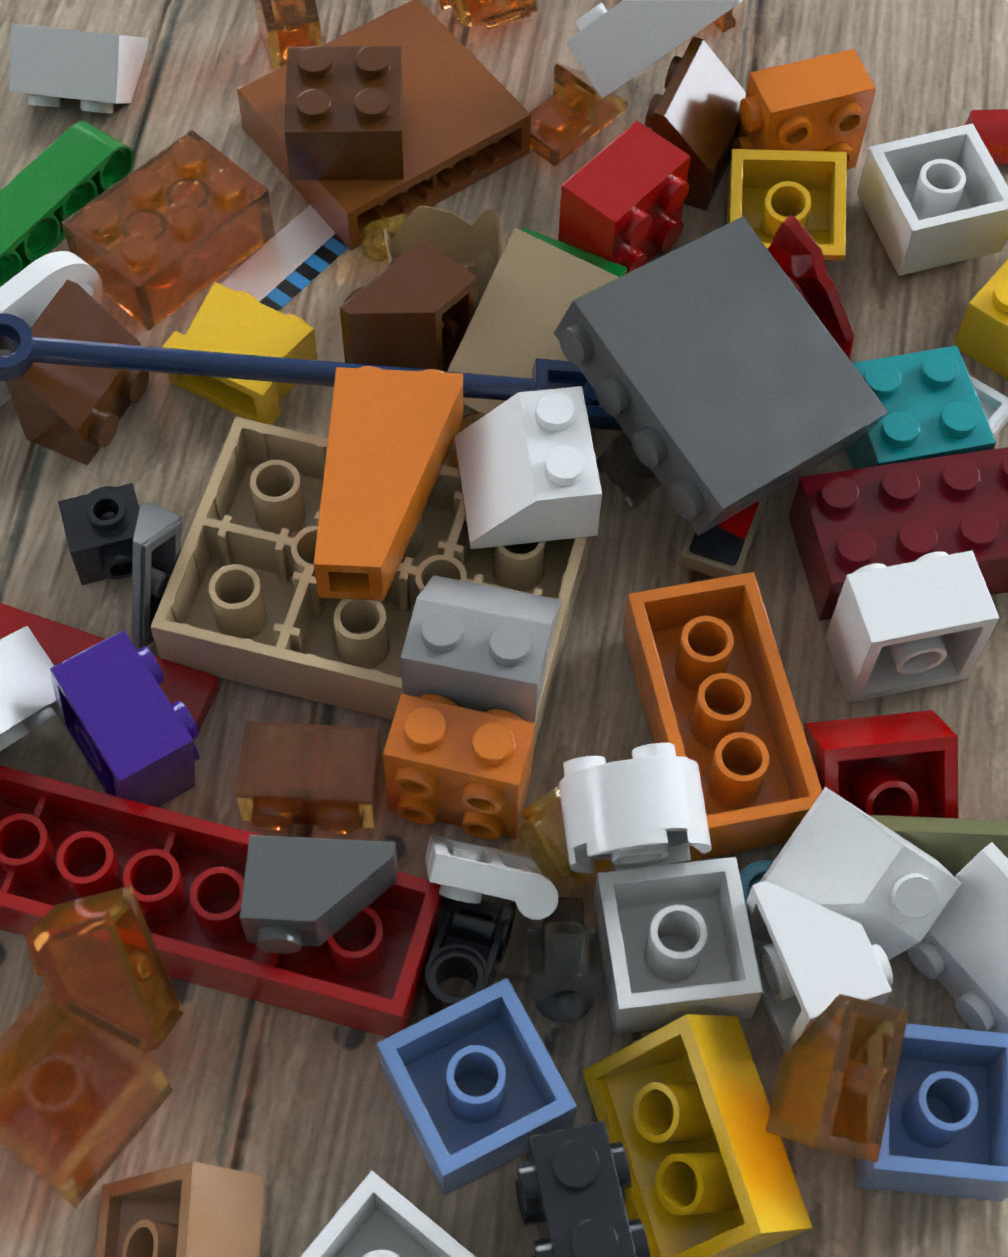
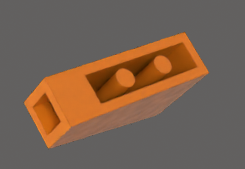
M362 366L359 368L336 367L314 556L318 598L384 601L454 442L455 435H457L463 421V373H445L436 369L422 371L385 370L374 366Z

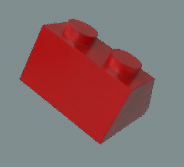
M933 710L804 723V734L822 791L827 787L868 815L958 819V736Z

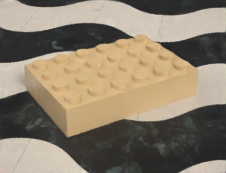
M235 417L150 627L159 657L218 678L393 720L401 693L403 694L400 658L415 602L433 575L561 599V610L536 720L534 722L522 719L525 722L535 724V748L594 536L470 549L459 469L443 465L384 601L318 598L314 556L328 438Z

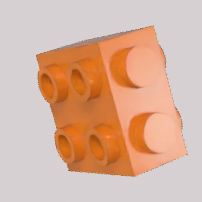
M855 49L750 72L746 97L740 101L741 125L739 136L733 141V149L847 152V169L856 167L876 87Z
M401 693L383 752L388 810L396 811L401 818L415 824L430 825L435 821L461 826L464 832L479 839L496 840L500 836L516 839L532 779L535 724L525 722L518 715L506 710L491 709L481 712L459 707L452 700L440 695L425 694L419 698Z

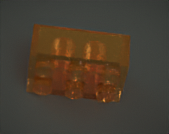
M193 130L186 133L61 222L69 251L80 257L98 272L102 281V292L148 331L275 236L269 190Z

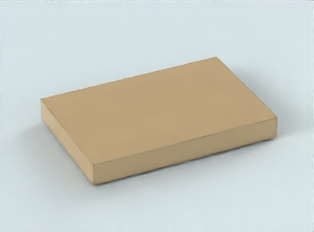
M514 228L448 371L532 378V369L536 358L569 361L565 357L554 331L573 300L619 277ZM463 397V405L484 415L505 402Z

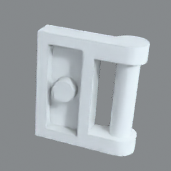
M430 834L425 864L429 881L441 884L440 895L473 904L481 903L482 894L513 900L518 910L525 917L532 920L547 918L555 911L558 905V892L555 885L546 877L542 865L535 858Z

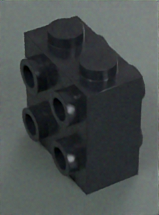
M605 1121L529 1136L526 1162L516 1164L518 1180H515V1188L523 1225L537 1224L540 1240L533 1241L534 1255L531 1257H650L642 1221L640 1218L628 1220L624 1205L626 1204L625 1189L632 1187L626 1151L621 1141L609 1142Z

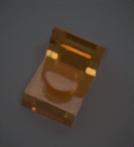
M557 63L554 66L553 95L530 112V149L553 166H557L627 109L628 101L614 91L602 99L586 73Z

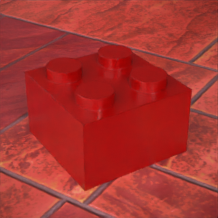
M636 121L561 185L558 241L627 267V273L647 264L660 250H669L679 239L684 227L681 217L684 200L689 191L687 176L690 155Z

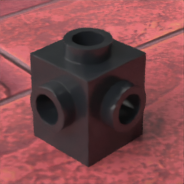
M133 483L117 487H100L89 494L58 501L70 554L81 585L105 579L119 580L131 577L133 538L140 510Z

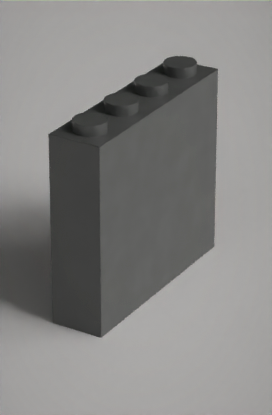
M743 216L573 300L554 331L565 357L571 363L578 366L595 390L600 406L606 413L615 418L632 442L638 459L645 466L650 467L669 494L675 511L690 523L698 536L858 443L889 413Z

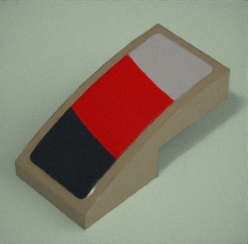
M771 494L699 536L691 526L678 565L716 578L741 574Z

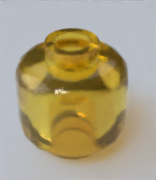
M559 786L520 812L526 821L518 830L519 842L541 874L548 877L553 884L561 883L571 877L579 888L596 877L597 873L603 872L612 866L608 860H594L595 873H579L570 869Z

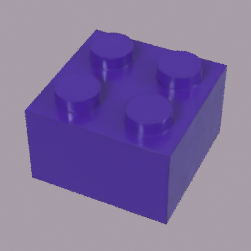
M122 630L50 668L60 719L105 793L159 807L195 786V761L199 760L200 756L193 739L199 736L198 728L182 701L178 700L171 704L159 686V684L165 681L164 675L155 657L146 646L136 650L126 632Z

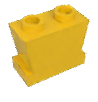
M217 282L213 283L186 334L174 331L162 346L163 348L318 360L315 330L303 319L294 314H283L260 303L255 297L245 291H234ZM168 373L170 383L244 419L273 425L281 414L279 401L297 385L292 383Z

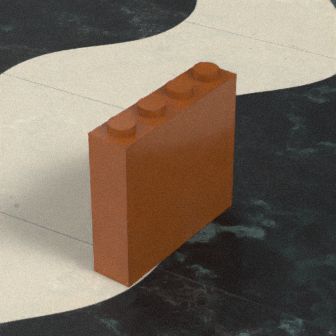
M412 0L396 9L390 10L384 15L321 46H401L404 179L290 181L284 133L287 64L237 88L243 129L338 235L350 251L385 232V229L388 231L403 223L419 205L432 207L530 153L531 114L420 0Z

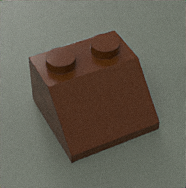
M68 279L31 327L33 337L141 346L140 342L78 283ZM34 362L24 375L5 382L27 440L89 465L100 447L108 446L113 440L118 428V422L130 404L138 402L143 397L148 386L149 373L146 371Z

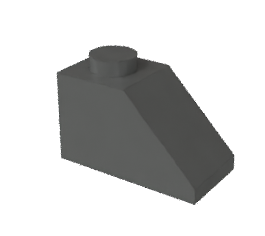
M250 835L240 920L247 943H257L259 949L277 954L296 953L301 950V946H321L397 882L396 842Z

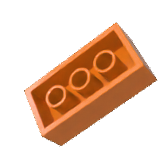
M754 572L628 593L622 631L652 743H672L675 746L676 757H687L696 761L699 766L711 851L703 854L695 847L689 846L691 860L689 861L787 843L821 794L822 788Z

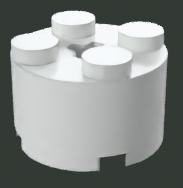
M653 743L636 747L632 750L633 759L606 763L605 758L602 756H584L563 763L565 777L559 782V791L570 869L579 873H595L594 860H612L614 871L678 864L691 860L689 846L695 847L703 854L710 852L711 841L698 763L687 757H676L675 746L672 743Z

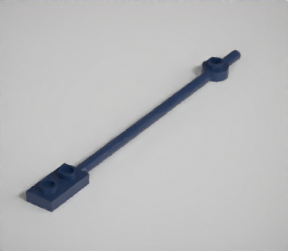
M0 313V350L6 349L13 352L8 356L0 357V381H9L21 377L32 367L34 362L334 387L336 367L359 368L362 366H374L385 370H426L33 337L31 328L24 320L12 314ZM536 358L532 369V378L463 373L464 398L507 401L519 392L582 386L590 428L623 431L615 418L606 413L600 406L595 390L578 366L570 361ZM443 371V372H445V373H462V372Z

